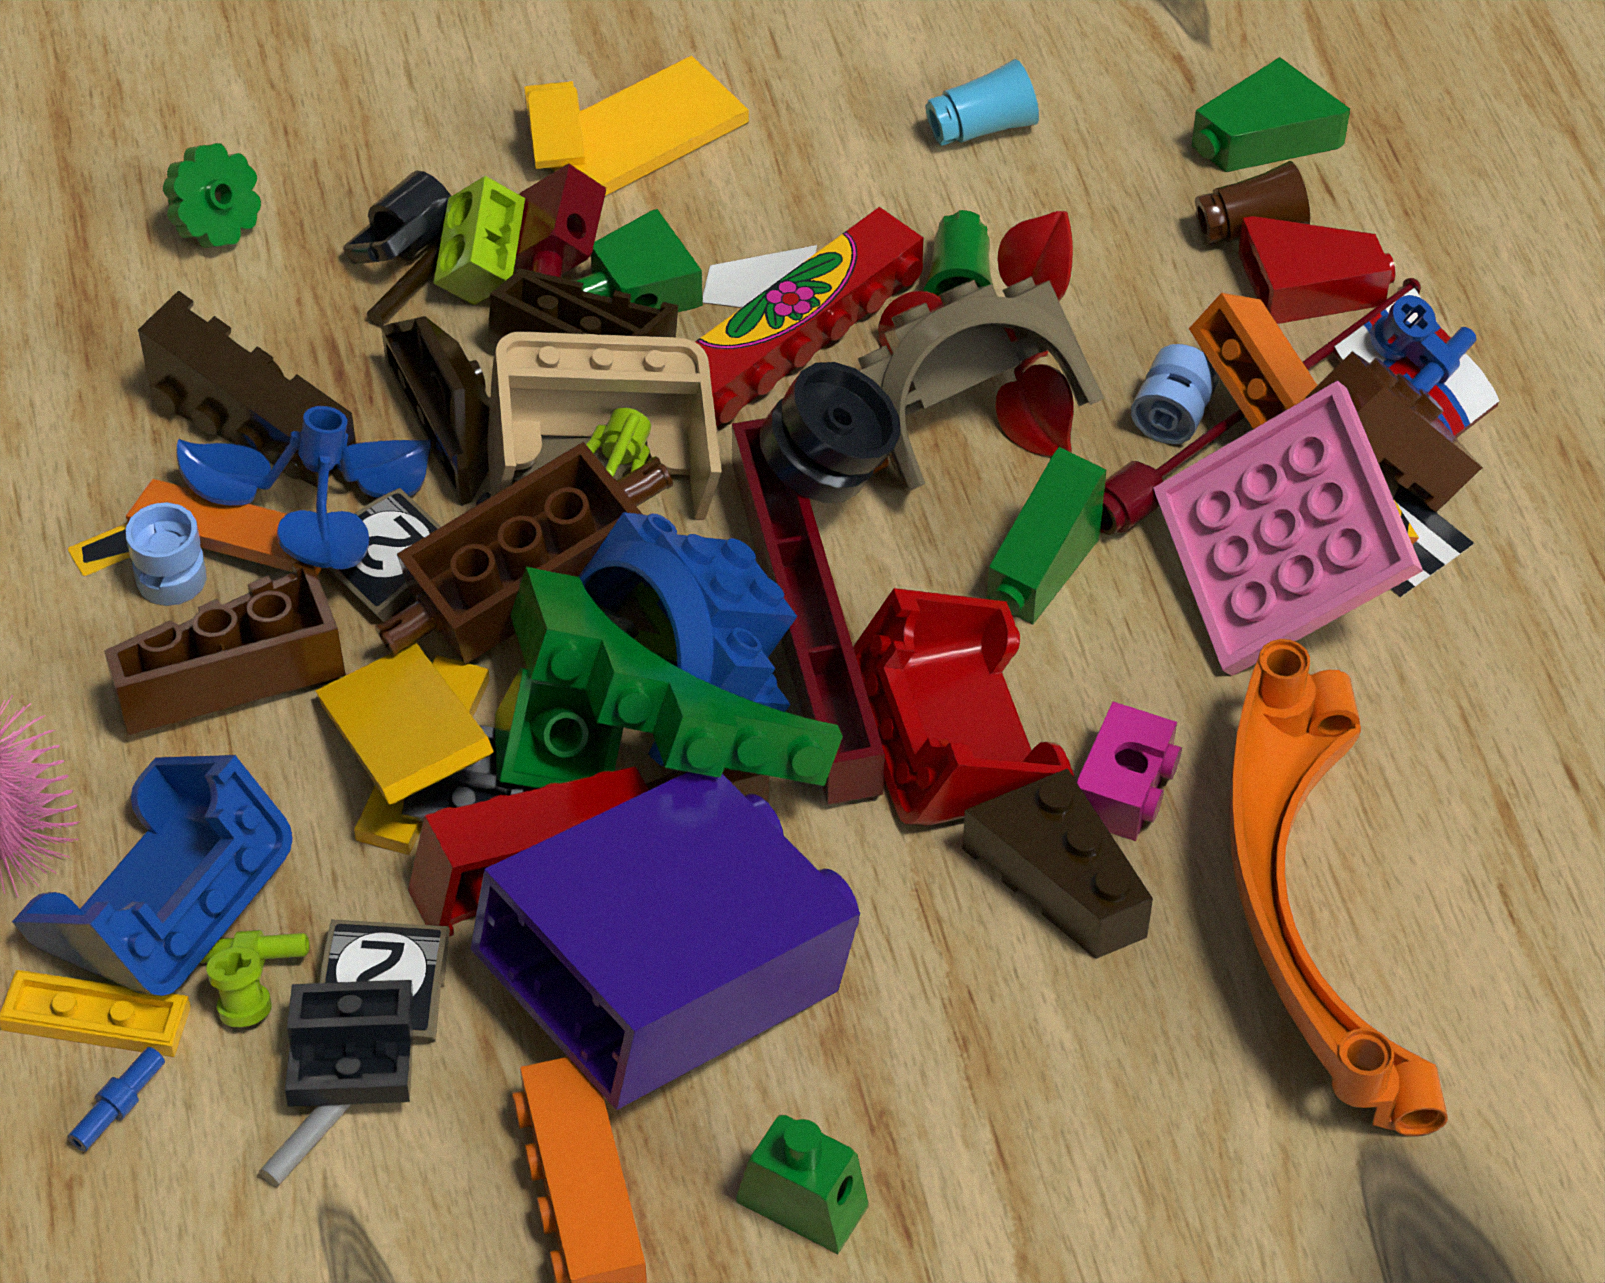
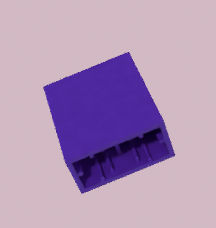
M687 772L485 868L470 949L608 1102L618 1110L838 992L861 913L859 912L856 898L847 882L831 869L823 868L817 870L784 836L780 820L767 801L756 794L744 796L723 774L719 778Z

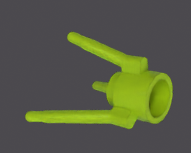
M627 407L618 408L613 411L607 425L596 426L591 439L586 445L593 454L599 447H602L604 456L609 459L606 470L612 477L615 475L620 464L632 462V472L645 464L650 453V449L645 443L651 432V423L646 416L635 409Z

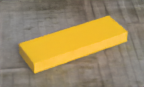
M16 970L0 1012V1028L2 1031L143 1052L147 1047H152L163 1056L175 1057L191 1005L189 997L186 995L173 993L164 996L145 995L121 985Z

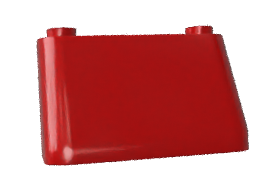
M893 588L853 647L885 753L884 778L900 820L905 824L929 826L962 819L965 817V809L1067 768L1072 776H1074L1070 761L1059 744L1055 742H1040L1031 750L1002 673L1012 657L1016 655L1020 646V633L1015 625L1007 601Z

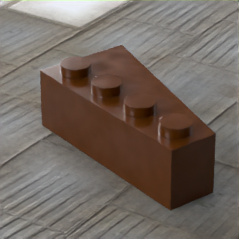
M301 561L292 564L293 573L273 582L268 575L248 584L249 593L222 605L218 599H215L198 607V613L191 620L180 625L167 621L104 650L115 699L127 736L346 676L338 627L314 566Z

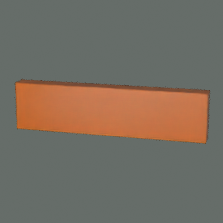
M152 479L126 515V519L129 522L135 513L151 504L165 502L178 504L191 511L196 519L201 548L293 572L292 564L298 562V560L288 555L281 548L277 540L279 522L287 513L252 504L230 506L213 503L197 495L191 488ZM314 566L317 575L322 568Z

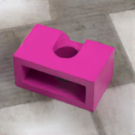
M1114 701L1111 703L1079 775L1077 784L1110 833L1136 841L1144 821L1154 823L1158 815L1164 790L1157 788V786L1160 785L1163 777L1173 779L1180 761L1182 747L1174 745L1176 721Z

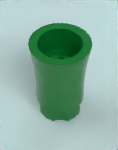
M959 210L953 215L942 218L934 238L931 269L923 291L939 296L972 280H975L978 288L990 284L993 286L989 260L990 239L987 234V226L981 222L980 215L972 211Z

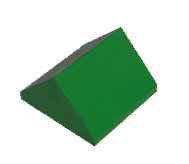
M520 667L495 713L497 780L542 788L551 783L561 784L591 777L602 771L612 772L615 770L623 728L597 723L585 689L530 679L528 669Z

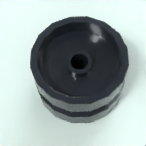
M837 362L814 363L799 373L788 388L784 398L777 402L766 417L760 429V447L769 468L786 486L805 498L822 503L845 502L860 492L871 478L875 468L879 467L894 450L901 435L899 415L891 398L873 379L856 368Z

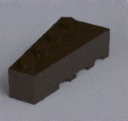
M179 290L138 329L152 400L162 410L169 413L175 412L194 422L205 433L216 434L233 444L255 449L262 453L269 463L275 465L290 443L291 432H301L304 413L312 407L328 406L341 411L346 416L347 446L356 444L353 417L349 410L298 374L291 380L287 379L280 367L273 361L274 357L258 346L252 352L246 350L229 337L232 328L216 316L207 322L190 309L193 307L194 301ZM297 450L282 472L290 478H299L317 488L318 472L311 471L303 465ZM336 465L329 471V476L337 469Z

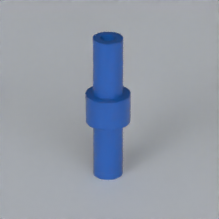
M147 1047L119 1079L115 1077L110 1078L95 1095L97 1103L68 1134L69 1141L79 1150L86 1152L115 1119L123 1120L139 1102L137 1094L165 1064L163 1056L154 1048Z

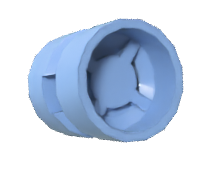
M1171 344L1160 349L1146 375V380L1140 387L1131 406V417L1135 425L1145 435L1166 444H1181L1191 439L1202 419L1205 407L1210 402L1219 383V375L1204 352L1184 344Z
M165 502L151 504L135 513L126 526V541L132 560L136 586L142 597L152 603L164 606L179 605L193 599L202 591L207 578L197 521L191 511L181 505Z

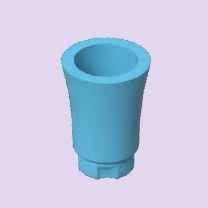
M1013 59L975 80L945 90L942 96L929 99L925 105L928 123L931 126L934 138L941 146L956 140L962 143L982 135L1006 129L1036 125L1039 121L1038 103L1031 80L1025 68L1017 59Z

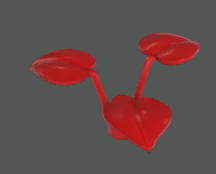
M1056 211L1025 220L1007 231L1000 242L997 256L999 274L1006 286L1009 287L1032 276L1035 285L1050 281L1058 300H1061L1069 286L1073 261V240L1067 211ZM913 291L893 300L886 307L879 321L878 333L881 346L887 345L890 354L893 353L884 332L895 328L892 317L924 303L927 304L929 311L943 305L939 296L928 291ZM1004 327L1010 341L1016 340L1017 337L1013 331L1014 329ZM1048 350L1023 360L1014 369L1017 381L1008 382L999 388L996 395V414L1004 433L1018 446L1035 454L1053 456L1059 447L1072 453L1071 428L1074 415V401L1070 385L1060 370L1045 364L1033 365L1039 358L1048 355Z

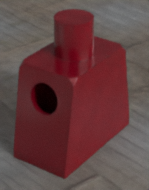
M568 163L520 192L519 195L525 198L514 269L519 270L521 268L561 278L562 274L588 260L592 254L606 187Z

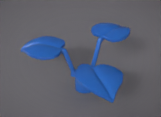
M316 406L304 413L301 432H291L289 445L272 469L269 461L262 453L236 444H196L178 439L176 456L184 481L197 495L213 503L232 506L251 503L256 497L257 488L263 490L270 489L298 450L303 465L311 471L318 472L316 512L299 510L285 515L280 520L277 528L279 545L288 555L303 563L320 568L348 569L360 563L365 557L369 546V533L365 523L356 514L346 511L327 513L329 471L336 465L339 471L343 473L346 481H357L361 491L372 497L380 498L398 488H401L410 497L416 494L424 483L431 441L390 440L363 442L347 446L346 416L335 408Z

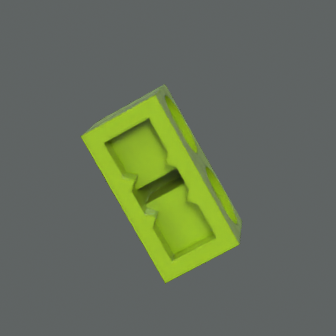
M487 176L480 178L449 197L434 284L475 305L488 298L492 291L511 277L514 272L525 198Z

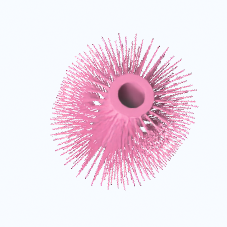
M13 695L10 697V699L8 700V702L6 703V705L4 706V708H3L2 711L0 712V715L2 714L3 710L5 709V707L7 706V704L9 703V701L11 700V698L13 697ZM25 706L17 715L16 711L6 725L10 715L8 716L3 728L0 730V738L8 726L26 709ZM44 716L35 718L23 728L21 725L18 731H13L11 735L0 740V743L3 742L0 745V859H3L17 897L19 896L14 886L6 857H9L26 886L27 884L11 856L22 871L23 869L38 886L13 853L16 856L18 854L32 871L33 869L19 852L40 870L42 869L31 859L52 872H56L28 855L20 846L21 844L25 845L35 855L37 854L28 846H31L47 857L49 856L42 851L60 859L62 858L55 854L65 857L69 856L35 846L23 840V838L28 837L30 840H32L31 838H37L45 844L47 843L40 838L55 844L58 843L49 839L63 842L60 840L73 842L71 840L78 839L50 837L30 830H44L43 828L46 827L53 830L51 828L53 826L61 829L58 826L69 827L65 825L74 826L73 824L81 822L49 823L38 820L52 814H57V812L64 813V811H70V809L77 807V804L62 809L42 807L56 797L59 798L73 792V790L67 789L59 794L39 793L49 784L65 780V778L69 777L68 775H62L55 779L35 778L50 766H56L64 762V760H58L48 764L31 763L42 753L50 749L59 748L60 746L53 745L44 749L23 751L39 737L55 730L45 731L37 736L13 743L27 727ZM0 868V877H1V882H2L3 891H4V894H5L4 884H3V879H2V873H1V868Z

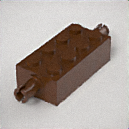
M583 441L397 553L408 590L416 599V603L385 622L375 625L379 638L384 646L388 648L389 653L395 656L402 649L430 632L435 631L437 634L442 633L464 664L469 663L516 634L510 615L526 567L578 577L585 566L591 561L623 512L642 514L637 506L663 490L673 487V480L664 464H661L660 459L654 456L649 459V462L616 481Z

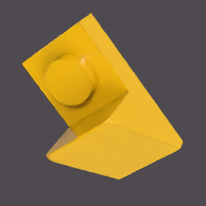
M573 81L524 86L535 168L561 167L568 163L571 165L585 164L578 93Z

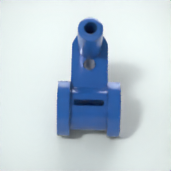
M1406 295L1399 298L1391 306L1389 314L1382 316L1374 323L1370 331V339L1374 349L1386 359L1398 361L1408 357L1420 369V372L1410 382L1418 391L1422 388L1429 393L1437 383L1446 382L1459 368V359L1476 342V335L1472 329L1461 327L1445 343L1433 332L1436 325V317L1431 306L1420 297ZM1413 313H1417L1418 317L1412 323L1407 321ZM1396 333L1399 337L1393 343H1388V339Z

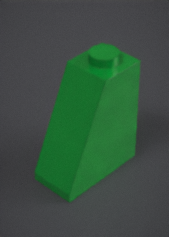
M1279 57L1196 110L1191 146L1202 157L1209 159L1225 172L1336 150L1345 144L1350 108Z
M1059 447L1055 451L989 566L987 599L1007 601L1012 616L1015 615L1031 624L1037 621L1099 540L1107 469Z

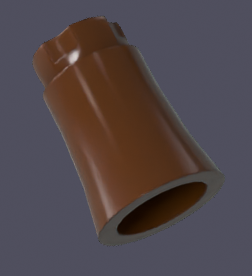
M1288 161L1246 180L1215 188L1213 193L1199 195L1195 198L1197 224L1206 244H1214L1223 240L1226 242L1239 240L1244 217L1255 216L1310 224V206L1302 176L1292 161Z

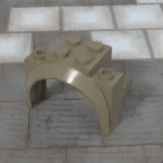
M1031 276L1003 289L1005 297L997 296L992 284L979 288L975 280L961 284L940 294L939 297L943 305L929 311L927 304L924 303L892 317L895 328L884 332L893 351L892 354H890L886 345L858 358L861 366L859 371L873 379L891 398L899 415L901 435L894 450L889 454V458L905 490L911 491L925 484L908 437L905 416L920 409H926L1004 372L1037 353L1048 350L1054 357L1070 385L1078 406L1086 403L1092 405L1104 399L1050 281L1035 285ZM1004 327L1014 329L1013 331L1017 339L1011 342Z

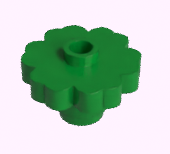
M215 143L189 147L184 153V161L174 162L169 165L167 170L168 178L165 179L163 184V192L168 198L169 204L167 217L176 226V230L181 237H197L198 242L204 248L219 247L238 243L241 230L251 229L255 226L257 213L261 208V199L252 190L257 182V174L249 166L244 155L240 153L228 155L226 148L222 144Z

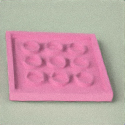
M1339 381L1332 383L1153 487L1221 668L1231 676L1254 665L1257 662L1262 647L1270 641L1288 639L1295 642L1423 571L1347 388Z

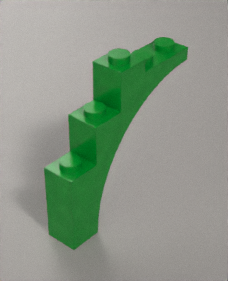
M531 567L525 568L510 617L530 679L585 689L597 723L652 733L665 768L721 778L724 768L825 786L843 737L838 725L808 719L753 702L691 675L645 648L612 622L587 593L580 577Z

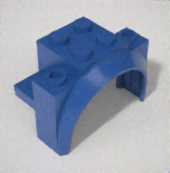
M623 512L591 561L578 576L595 604L609 619H612L626 597L638 584L642 582L645 587H652L660 597L657 605L670 621L673 628L678 668L723 690L786 712L791 705L777 686V679L772 674L775 667L768 657L798 616L783 598L784 592L776 582L769 579L755 561L756 555L754 551L744 542L734 538L724 540L701 537L696 534H689L688 536L678 535L676 527L668 519L658 514L643 515ZM654 741L648 754L659 765L664 766L657 744Z

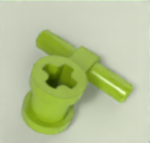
M261 930L238 931L235 933L234 938L219 939L199 964L207 963L206 972L209 982L218 989L220 997L217 1001V1010L220 1020L231 1027H246L263 1020L272 1009L269 991L260 984L265 959L305 957L310 949L308 936L305 933L264 936Z

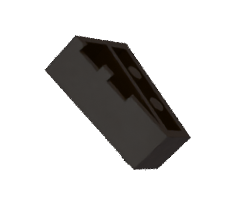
M520 268L490 293L488 343L497 347L502 337L513 332L676 338L679 305L662 302L660 309L631 303V294L615 290L613 298L584 292V283Z

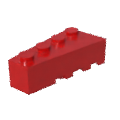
M636 766L612 772L602 771L591 777L561 784L551 783L539 789L509 796L499 795L487 801L457 808L447 807L435 813L425 815L408 887V892L425 925L448 926L450 928L449 937L453 936L454 928L452 925L477 914L485 868L649 791V788Z

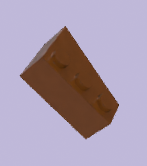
M1352 351L1305 397L1307 399L1336 381L1344 385L1350 394L1378 464L1382 461L1398 471L1394 476L1396 481L1406 489L1412 486L1423 498L1426 505L1435 512L1442 508L1483 468L1438 418L1444 412L1443 408L1425 390L1421 388L1418 391L1400 373L1395 375L1377 357L1369 363Z

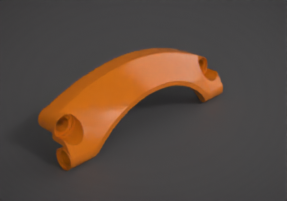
M1288 639L1273 640L1264 645L1259 652L1249 681L1237 730L1229 796L1230 843L1234 876L1242 907L1267 972L1285 1008L1301 1034L1332 1076V1088L1335 1095L1343 1103L1352 1107H1376L1372 1125L1394 1130L1407 1136L1430 1134L1445 1126L1448 1121L1436 1065L1392 1042L1383 1033L1378 1032L1361 1019L1337 995L1321 975L1308 954L1295 926L1288 901L1285 878L1287 840L1295 818L1307 796L1324 774L1352 748L1361 733V726L1351 679L1347 673L1329 669L1310 675L1308 673L1310 656L1302 645Z

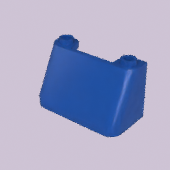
M236 755L155 757L140 774L132 787V809L139 821L148 830L80 909L65 894L46 892L38 894L30 900L12 923L29 943L37 949L130 990L154 996H164L173 993L183 984L280 867L291 850L293 838L287 819Z

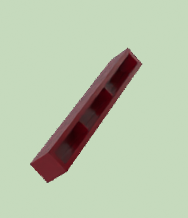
M766 418L732 423V466L760 566L768 578L782 588L784 592L783 598L798 616L781 641L802 715L808 719L838 725L843 736L825 786H823L827 804L883 795L885 753L810 500L786 486L769 468L760 447V429Z

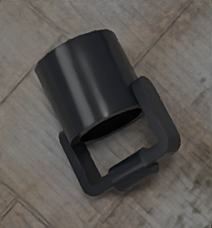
M416 170L370 207L368 212L370 224L343 246V250L352 264L388 261L396 256L405 259L415 257L442 234L448 198L451 197L450 193L434 176L424 171Z

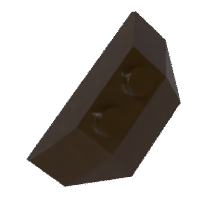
M426 316L381 326L385 362L426 440L431 441V449L461 506L471 503L489 472L487 439L490 397L485 392V379L477 360L469 361L459 342Z

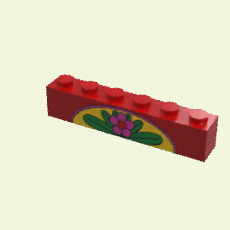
M878 207L695 341L704 349L709 361L716 427L731 421L739 413L740 409L759 395H765L770 392L780 379L796 367L799 368L806 365L816 352L832 340L842 338L852 325L868 313H874L879 310L888 298L904 286L912 285L922 274L924 237L881 207Z

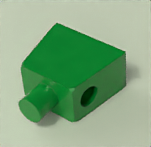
M658 209L647 212L595 241L591 254L592 274L576 280L577 282L584 283V292L613 298L616 290L631 294V303L660 309L662 302L679 305L678 312L703 306L702 270Z
M787 1115L777 1116L751 1155L736 1196L738 1204L836 1254H839L869 1206L858 1154L851 1147L821 1133L819 1126L813 1121L806 1119L795 1120Z

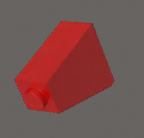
M1255 216L1243 218L1238 255L1257 299H1261L1277 324L1374 308L1387 300L1389 284L1395 281V265L1392 256L1389 253H1384L1376 234Z

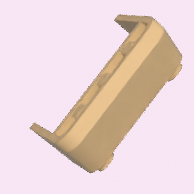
M513 332L502 337L497 344L492 366L487 439L491 497L512 484L515 470L526 469L538 460L542 448L541 435L592 437L597 425H607L614 410L627 407L639 411L651 423V432L645 443L650 449L647 459L649 460L654 456L658 457L661 464L665 465L670 474L690 475L694 519L705 520L722 470L709 361L704 349L692 340L674 337Z

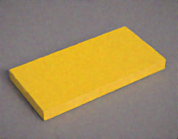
M691 55L580 111L585 164L572 166L606 187V196L748 123L749 109ZM563 166L552 167L551 169L555 172Z
M416 641L399 651L395 656L388 654L315 690L323 709L389 805L488 757L494 752L485 732Z

